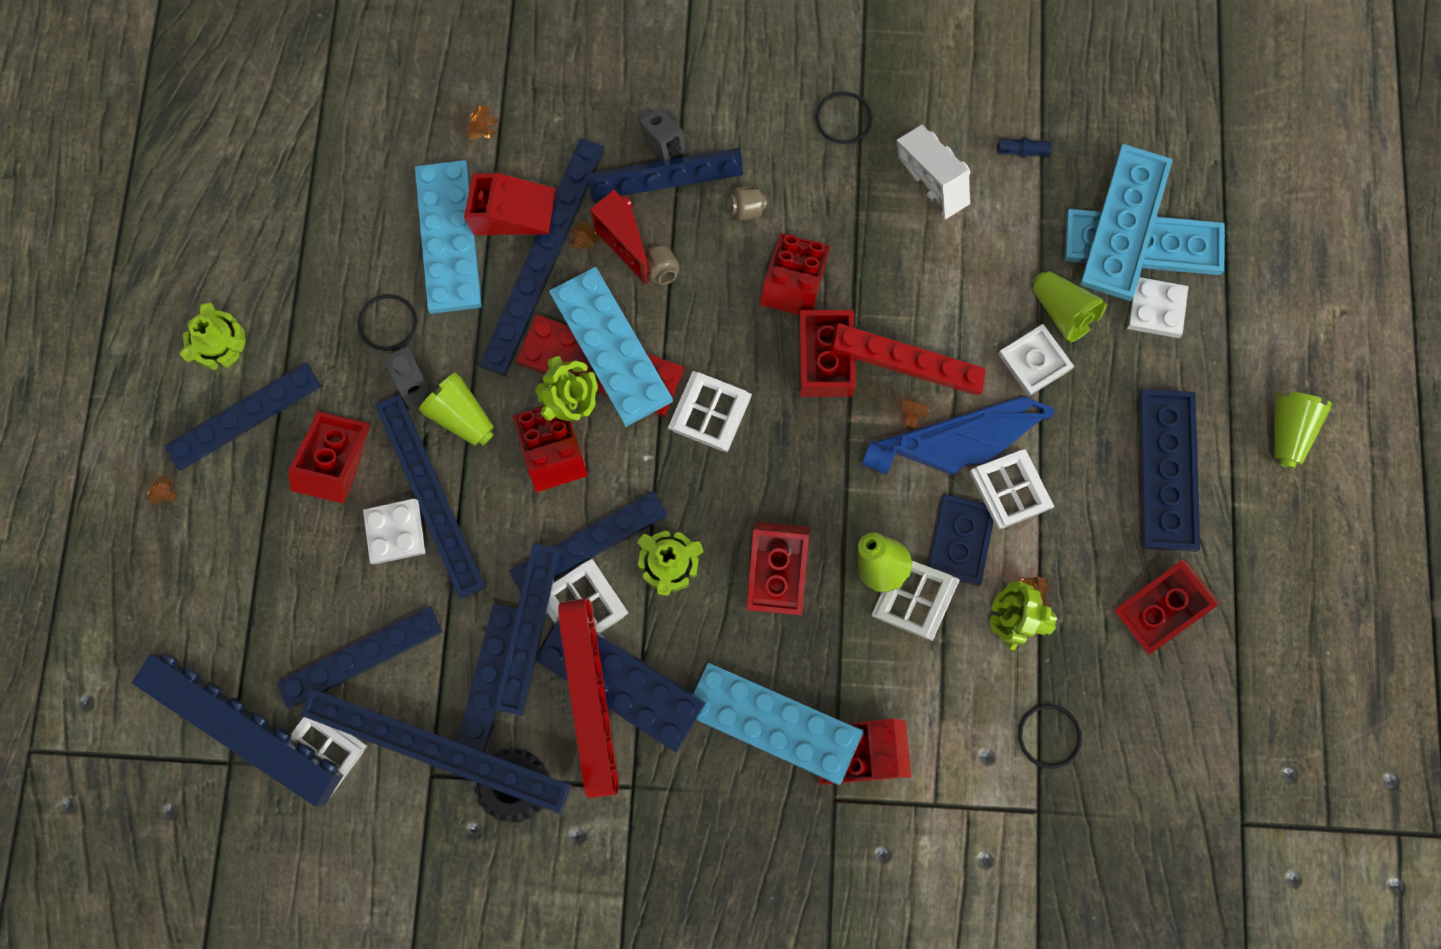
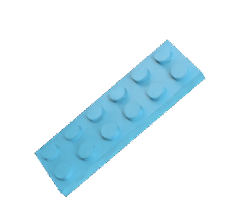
M1122 144L1080 286L1128 301L1133 299L1173 159Z
M467 161L415 166L428 311L430 314L481 308L482 300L475 235H473L464 219L470 189Z
M1068 209L1066 213L1064 261L1086 263L1101 212ZM1156 217L1142 268L1221 275L1224 272L1225 223Z
M596 267L549 290L550 296L625 427L673 402L670 393Z
M710 663L707 664L694 692V695L707 702L696 721L839 786L863 735V731Z

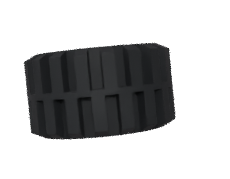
M517 748L501 749L495 755L491 754L492 756L549 776V772L545 769L543 762L526 750ZM477 783V787H474L475 794H478L479 799L477 801L479 805L484 808L488 815L500 821L509 823L523 822V820L533 818L534 814L543 809V807L525 800L508 803L500 798L496 789Z

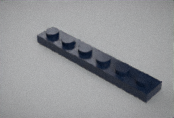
M740 148L588 173L587 178L591 200L596 201L603 199L613 190L620 196L744 174Z
M305 362L164 447L176 468L181 471L321 388L322 385L309 364Z
M655 492L649 493L552 546V548L561 550L555 578L666 518L667 513ZM529 559L509 570L520 593L522 592Z
M532 544L494 710L521 716L524 714L561 553L560 549Z
M497 604L492 606L457 743L484 753L486 752L496 710H494L517 614V609Z
M429 606L277 682L276 685L286 707L292 709L306 702L311 689L324 693L443 633V630L432 607Z

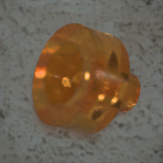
M580 222L572 230L575 239L571 244L577 250L581 247L591 249L599 241L596 232L584 222Z
M159 476L151 486L146 500L156 505L160 504L163 499L172 503L177 493L169 490L171 486L170 480Z

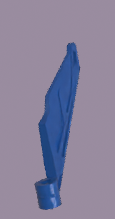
M1021 396L877 442L871 440L862 465L887 475L895 454H898L939 471L954 475L966 465H983L990 462L1042 419L1049 420L1054 414V409ZM1031 406L1042 410V413L1023 412Z

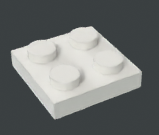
M1139 277L1134 297L1130 303L1127 329L1180 338L1183 334L1188 286Z
M1044 324L1003 348L998 353L1028 397L1071 371L1074 367Z
M410 499L363 510L370 564H379L426 554L418 500Z

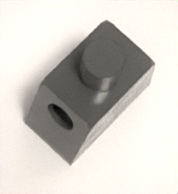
M644 109L638 114L637 119L640 123L643 140L658 161L687 157L683 130L663 109H657L654 112H651L650 109Z
M406 347L384 358L392 378L409 409L422 404L432 392L410 348ZM420 386L416 391L409 392L410 388Z

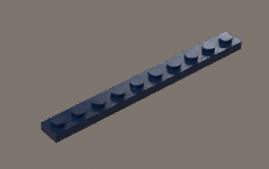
M582 138L579 139L556 191L549 234H537L479 364L481 368L506 377L589 188L587 174L596 172L605 151L604 146Z
M315 689L310 690L300 715L560 814L563 812L572 788L571 784Z

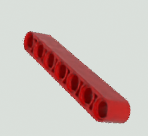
M589 598L560 602L558 605V616L585 794L587 798L617 795L619 780L593 607Z

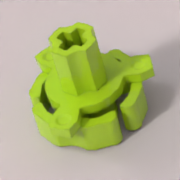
M212 303L201 304L200 314L188 322L189 331L183 333L184 348L180 355L186 362L196 360L201 366L216 370L218 364L212 359H204L201 355L219 356L225 353L226 349H229L224 356L217 358V361L223 367L228 368L238 360L239 353L242 352L245 346V330L230 313L215 310ZM224 321H227L233 325L235 330L234 337H232L231 329L229 328L228 324Z
M560 356L548 359L549 369L543 376L544 383H539L535 391L538 401L545 405L542 408L541 415L547 421H551L554 417L565 421H575L581 417L589 416L596 404L595 395L598 385L595 374L593 372L578 374L579 377L568 372V370L572 369L575 372L587 371L585 363L579 361L562 362ZM578 402H579V403H580L579 409L576 410V411L572 414L570 411H571V410H575V409L577 408V404H578Z
M666 530L652 537L646 534L640 537L637 542L641 547L638 561L639 569L641 571L646 570L645 559L648 556L649 569L653 575L660 579L659 581L654 580L647 572H644V581L652 588L657 589L658 595L669 596L671 591L676 592L687 588L689 585L688 577L677 583H672L671 581L680 578L686 572L689 566V559L692 562L689 577H696L698 556L704 552L700 542H691L680 532L675 533L673 540L670 537V532ZM672 554L674 560L669 559L668 563H665L664 557Z
M1020 581L1009 583L1002 592L997 594L991 606L992 611L1003 614L1000 617L995 615L990 617L991 630L993 633L998 634L1000 639L1005 641L1004 645L1011 650H1015L1019 644H1025L1027 636L1033 637L1035 633L1051 635L1056 628L1057 617L1055 613L1051 611V608L1042 605L1040 591L1034 590L1032 585Z

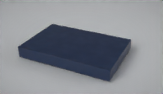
M947 494L942 495L928 567L958 578L959 582L975 586L981 585L994 523L985 503Z

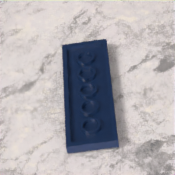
M1141 389L1139 392L1142 549L1197 552L1200 550L1196 393Z
M558 621L538 654L536 661L568 681L560 623ZM596 631L607 707L676 753L707 702Z

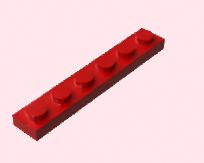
M840 323L834 327L830 352L976 396L983 392L986 368Z

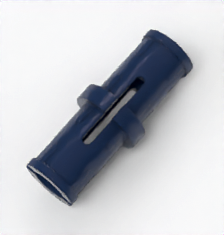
M1022 137L1021 139L998 138L997 154L1019 155L1020 158H1026L1027 156L1049 158V153H1051V141L1028 140L1027 137Z

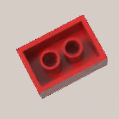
M800 310L798 321L800 397L854 396L856 389L855 359L830 352L834 327L840 323L854 328V310Z

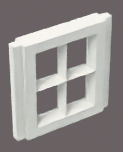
M693 371L668 429L728 453L752 394ZM703 385L716 390L709 408L695 403ZM721 393L735 398L728 415L714 410ZM693 408L706 412L699 431L686 426ZM711 415L725 420L718 438L704 433Z
M1026 449L980 465L969 471L998 530L1054 508ZM1016 463L1025 481L1013 486L1004 467ZM996 470H1000L1008 488L998 492L995 491L987 475ZM1028 486L1036 502L1035 505L1024 508L1016 490ZM1011 492L1020 511L1007 515L999 497Z
M593 559L553 583L547 612L555 625L559 621V601L555 595L568 587L576 600L582 599L572 583L584 575L596 591V593L588 597L592 602L600 597L610 612L608 616L599 622L594 617L597 632H603L629 614Z
M912 561L911 572L922 576L915 593L911 594L900 588L890 592H881L871 616L933 641L960 580L944 572ZM927 578L941 583L933 602L919 597ZM898 594L912 599L903 618L889 613ZM916 602L930 606L922 626L908 620Z
M303 717L291 733L292 737L290 739L297 744L303 743L314 749L315 753L313 755L321 760L323 758L330 760L323 753L332 741L349 753L340 766L337 765V771L344 776L336 789L367 747V745L353 735ZM311 726L328 737L319 750L302 739Z

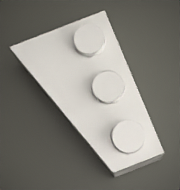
M920 125L897 139L899 159L917 182L923 181L929 189L926 195L931 201L933 199L938 201L942 207L941 215L944 219L970 205V169L965 162H960L954 156L948 146L945 147L938 140L934 132H929L923 125Z

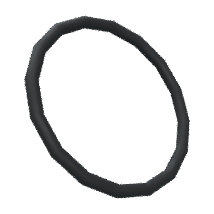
M845 91L833 93L824 98L818 106L815 116L817 127L823 136L832 142L840 144L855 143L864 138L871 129L873 122L871 107L865 99L855 93ZM843 95L854 97L861 101L869 114L868 127L863 134L850 140L835 139L828 135L822 128L819 119L821 108L826 101Z
M387 294L375 297L366 303L359 314L357 325L359 335L367 345L376 350L390 351L399 349L410 341L416 332L418 320L416 311L409 301L400 296ZM387 298L397 299L405 303L412 312L414 320L412 331L398 345L390 347L377 346L370 342L363 334L361 325L363 314L370 305L378 300Z
M1044 704L1034 707L1024 715L1019 725L1018 740L1022 752L1031 762L1042 768L1056 769L1067 766L1076 758L1082 745V732L1078 721L1068 710L1058 705ZM1045 708L1057 709L1068 715L1075 724L1078 733L1077 747L1073 755L1065 762L1055 765L1043 764L1034 759L1026 750L1022 739L1023 727L1028 717L1034 712Z

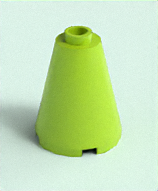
M1051 271L1040 273L1033 281L1034 294L1067 341L1074 342L1091 330L1088 325L1093 319L1098 322L1106 310L1107 304L1102 298Z
M454 372L439 385L440 388L435 393L432 392L425 399L418 410L425 417L470 444L477 446L480 443L484 446L494 436L491 432L494 426L462 377Z
M1278 391L1275 394L1274 459L1279 460L1280 466L1296 468V464H1303L1331 410L1332 403L1327 401L1326 405L1321 404L1322 398L1289 391L1288 397L1281 396L1282 391Z
M868 533L860 539L858 544L857 571L862 582L869 588L877 592H890L900 588L907 577L909 578L912 571V559L907 548L899 541L878 533Z

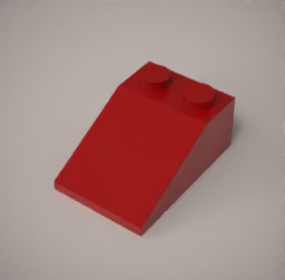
M613 190L590 209L594 232L646 285L649 283L648 264L633 214V205L625 195L620 196Z
M317 411L288 469L290 491L344 504L356 475L370 429V423Z
M755 522L747 610L802 615L810 527Z
M1183 559L1114 611L1150 655L1217 607L1221 602L1186 559Z

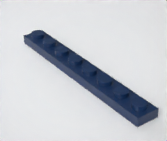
M399 394L376 404L377 411L414 496L419 502L420 510L458 597L463 599L485 589L486 586L402 396Z

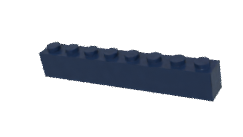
M163 652V654H150L133 679V685L313 806L326 805L344 776L337 771L338 766L334 762L325 758L321 760L313 755L315 751L308 745L303 743L298 745L290 740L292 737L290 733L281 728L274 729L267 724L269 720L256 712L250 713L245 709L246 704L234 697L229 699L222 694L224 690L211 682L205 683L199 679L201 675L197 671L188 667L184 669L177 664L179 660L171 654Z

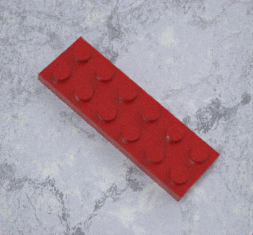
M536 314L517 357V365L546 374L549 369L548 359L560 356L562 362L579 361L587 365V371L575 372L572 369L568 370L574 376L579 377L578 374L585 372L594 373L568 325ZM647 354L673 399L684 373V366ZM595 375L596 382L598 385L596 393L608 397L601 383L599 382L597 376ZM671 403L653 413L666 418Z

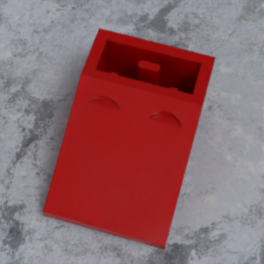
M474 173L471 178L464 219L473 235L549 234L556 189L499 173Z
M780 233L764 281L760 305L797 315L800 314V310H814L831 245Z
M543 406L513 415L527 469L536 493L588 477L571 421L561 420L557 417L547 421L541 415Z
M892 718L848 723V725L862 730L863 735L841 783L912 778L906 720ZM819 777V785L835 784Z

